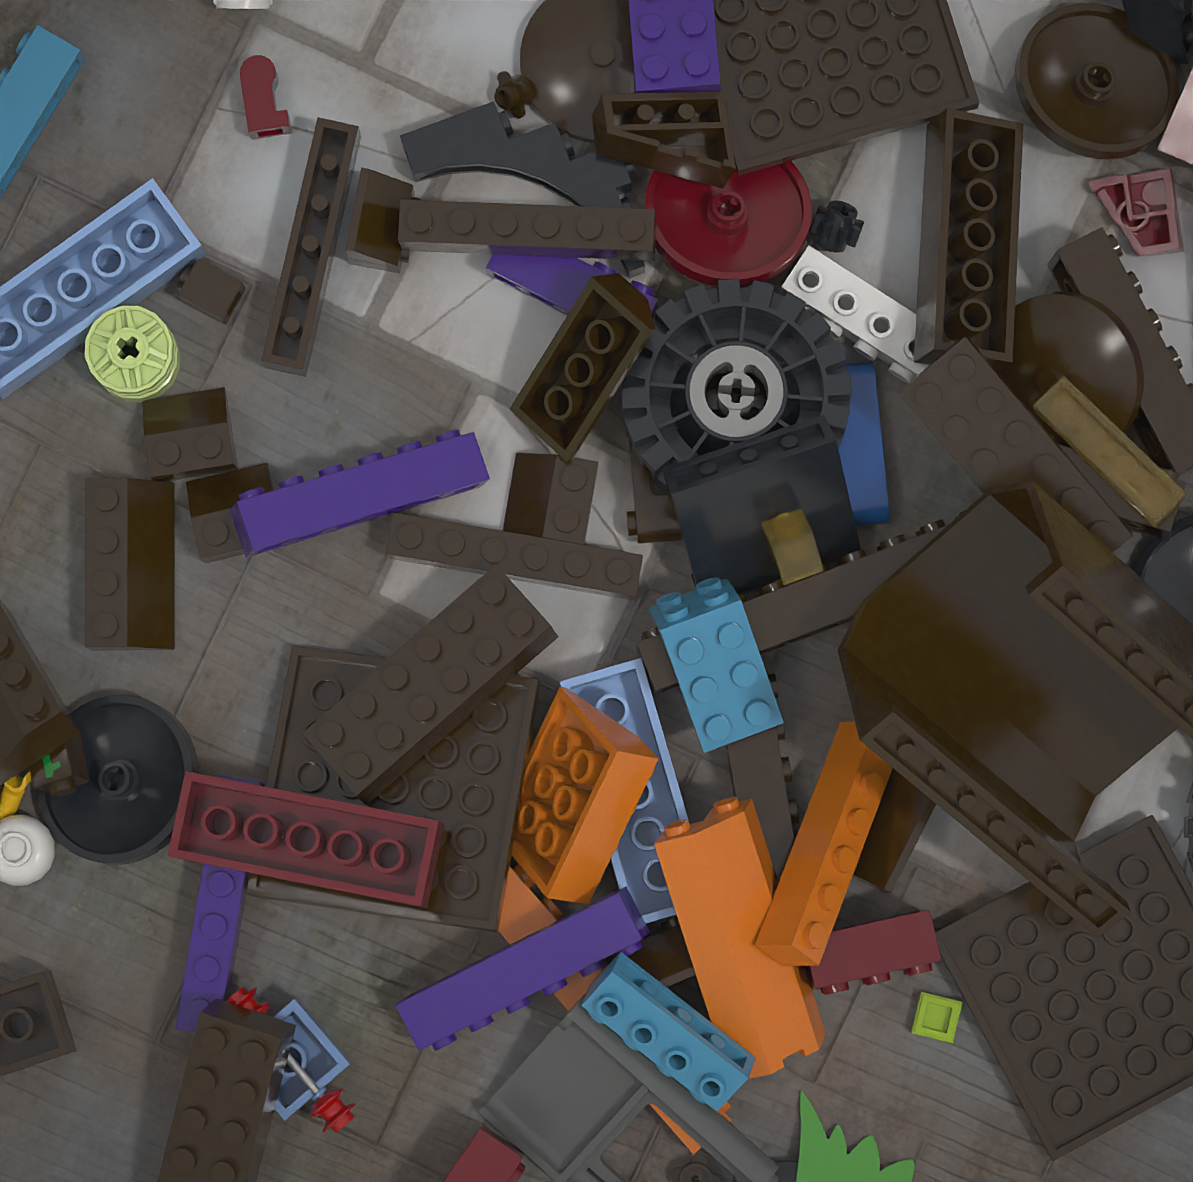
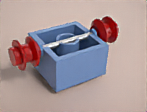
M243 986L225 1001L265 1015L268 1014L270 1005L269 1002L259 1004L255 1000L254 995L257 987L249 992ZM296 998L274 1016V1018L296 1025L275 1110L285 1121L310 1099L313 1101L318 1099L312 1105L310 1117L321 1116L325 1120L323 1133L330 1127L337 1133L355 1117L350 1109L356 1103L348 1105L343 1103L340 1099L343 1088L331 1089L324 1094L327 1090L325 1086L352 1064L353 1061L300 999Z

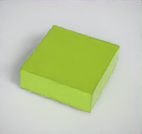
M920 992L910 1033L953 1043L962 1002Z

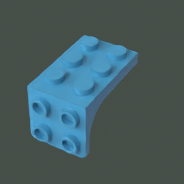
M709 578L698 583L695 590L682 595L679 592L669 593L656 600V604L651 606L649 611L667 651L704 753L784 723L742 601L728 579Z

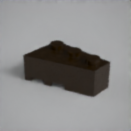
M724 91L602 94L591 115L596 154L722 189L736 169Z

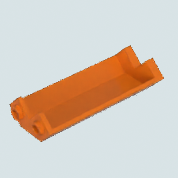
M728 797L713 804L714 808L710 810L704 821L690 824L689 820L683 819L666 825L654 846L711 1023L756 1057L748 1078L751 1079L770 1075L784 1068L782 1060L792 1054L800 1053L801 1056H808L820 1049L826 1032L805 966H782L755 945L779 882L752 798L738 801L737 797Z

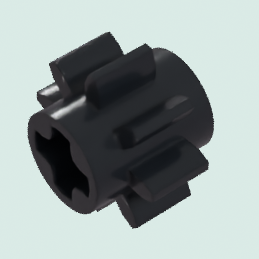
M835 200L828 203L827 209L818 206L809 231L817 234L816 243L821 248L830 252L840 253L846 249L847 245L856 247L864 221L856 219L858 211L854 206Z

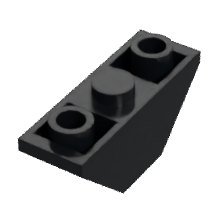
M1122 0L1132 34L1159 51L1171 56L1179 64H1188L1193 52L1192 0Z

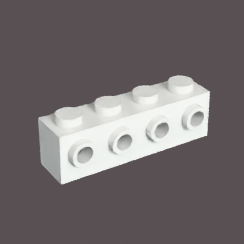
M808 245L782 285L779 294L785 297L789 291L806 302L805 309L812 315L818 312L831 327L830 335L839 338L842 334L855 342L853 348L862 356L872 361L878 357L891 365L888 371L903 382L909 383L929 365L914 363L916 314Z

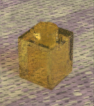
M801 508L789 513L780 514L773 519L761 523L772 560L783 585L824 571L813 532Z

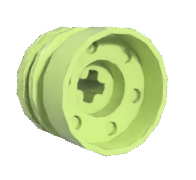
M122 305L106 311L92 324L85 339V358L90 372L111 395L126 402H142L160 397L173 385L180 370V350L174 335L154 312L140 306ZM136 344L135 347L139 351V355L136 358L130 355L125 358L126 355L123 353L122 348L125 345L133 347Z

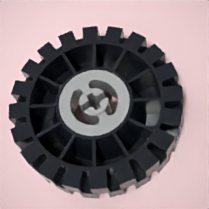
M739 279L718 280V287L706 289L703 283L685 290L684 298L677 302L670 299L655 311V318L653 320L655 331L623 379L621 403L626 436L630 438L632 443V451L643 468L647 467L653 474L652 479L669 493L662 472L664 467L825 415L839 449L851 410V375L847 374L846 371L847 358L840 341L834 342L830 335L831 327L818 312L812 315L805 309L806 302L789 291L785 297L774 292V285L754 280L752 287H740ZM723 371H729L730 373L720 380L718 387L717 406L727 416L720 418L709 408L705 398V390L715 375ZM746 373H752L760 379L767 394V402L762 411L749 420H744L741 417L746 416L752 410L755 384ZM737 387L741 389L740 403L731 402L732 398L729 394H731L732 388Z

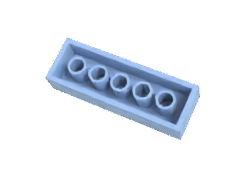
M153 178L0 286V398L5 399L85 342L92 324L103 313L122 305L135 306L183 272L188 265L191 266L198 258L201 259L206 255L200 242Z
M635 659L559 681L560 687L569 689L637 735L659 758L653 775L648 780L637 803L636 810L631 815L619 840V845L610 860L619 889L627 887L645 923L676 915L654 843L664 831L666 825L678 820H688V816L642 659Z

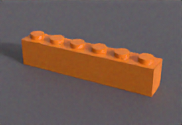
M855 721L840 722L755 944L782 966H819L893 769L859 740Z

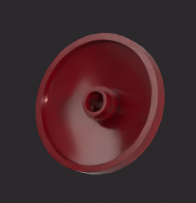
M792 161L739 176L735 169L723 189L654 170L648 182L644 209H655L657 218L655 248L670 266L681 274L711 286H718V280L739 279L740 287L753 285L754 280L764 282L781 273L796 259L807 239L812 216V203L808 186Z

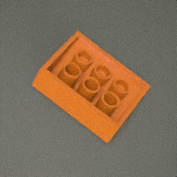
M559 687L528 754L511 855L546 898L588 905L601 882L602 875L614 851L619 845V840L631 815L636 810L643 790L653 775L659 758L637 735L564 687Z

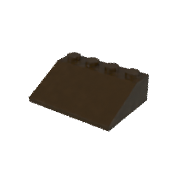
M0 600V785H2L81 732L13 615Z

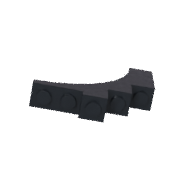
M494 101L400 135L404 152L416 182L447 174L481 172L511 176L544 187L574 206L632 208L628 198L620 199L619 195L631 191L632 182L630 178L636 176L633 164L598 155L596 152L570 161L569 157L575 155L567 131L559 133L556 123L508 140L507 136L514 134L510 120L505 110L498 113ZM620 260L629 279L645 273V260Z

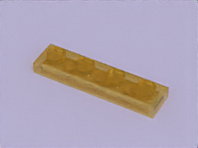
M1065 376L1033 405V410L1154 527L1186 498L1187 493Z

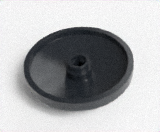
M109 695L91 700L70 713L81 732L80 735L90 782L76 786V792L60 797H53L51 793L37 789L40 812L55 839L75 855L107 865H124L138 862L156 854L171 841L185 771L199 774L195 747L181 722L172 713L156 703L131 695Z

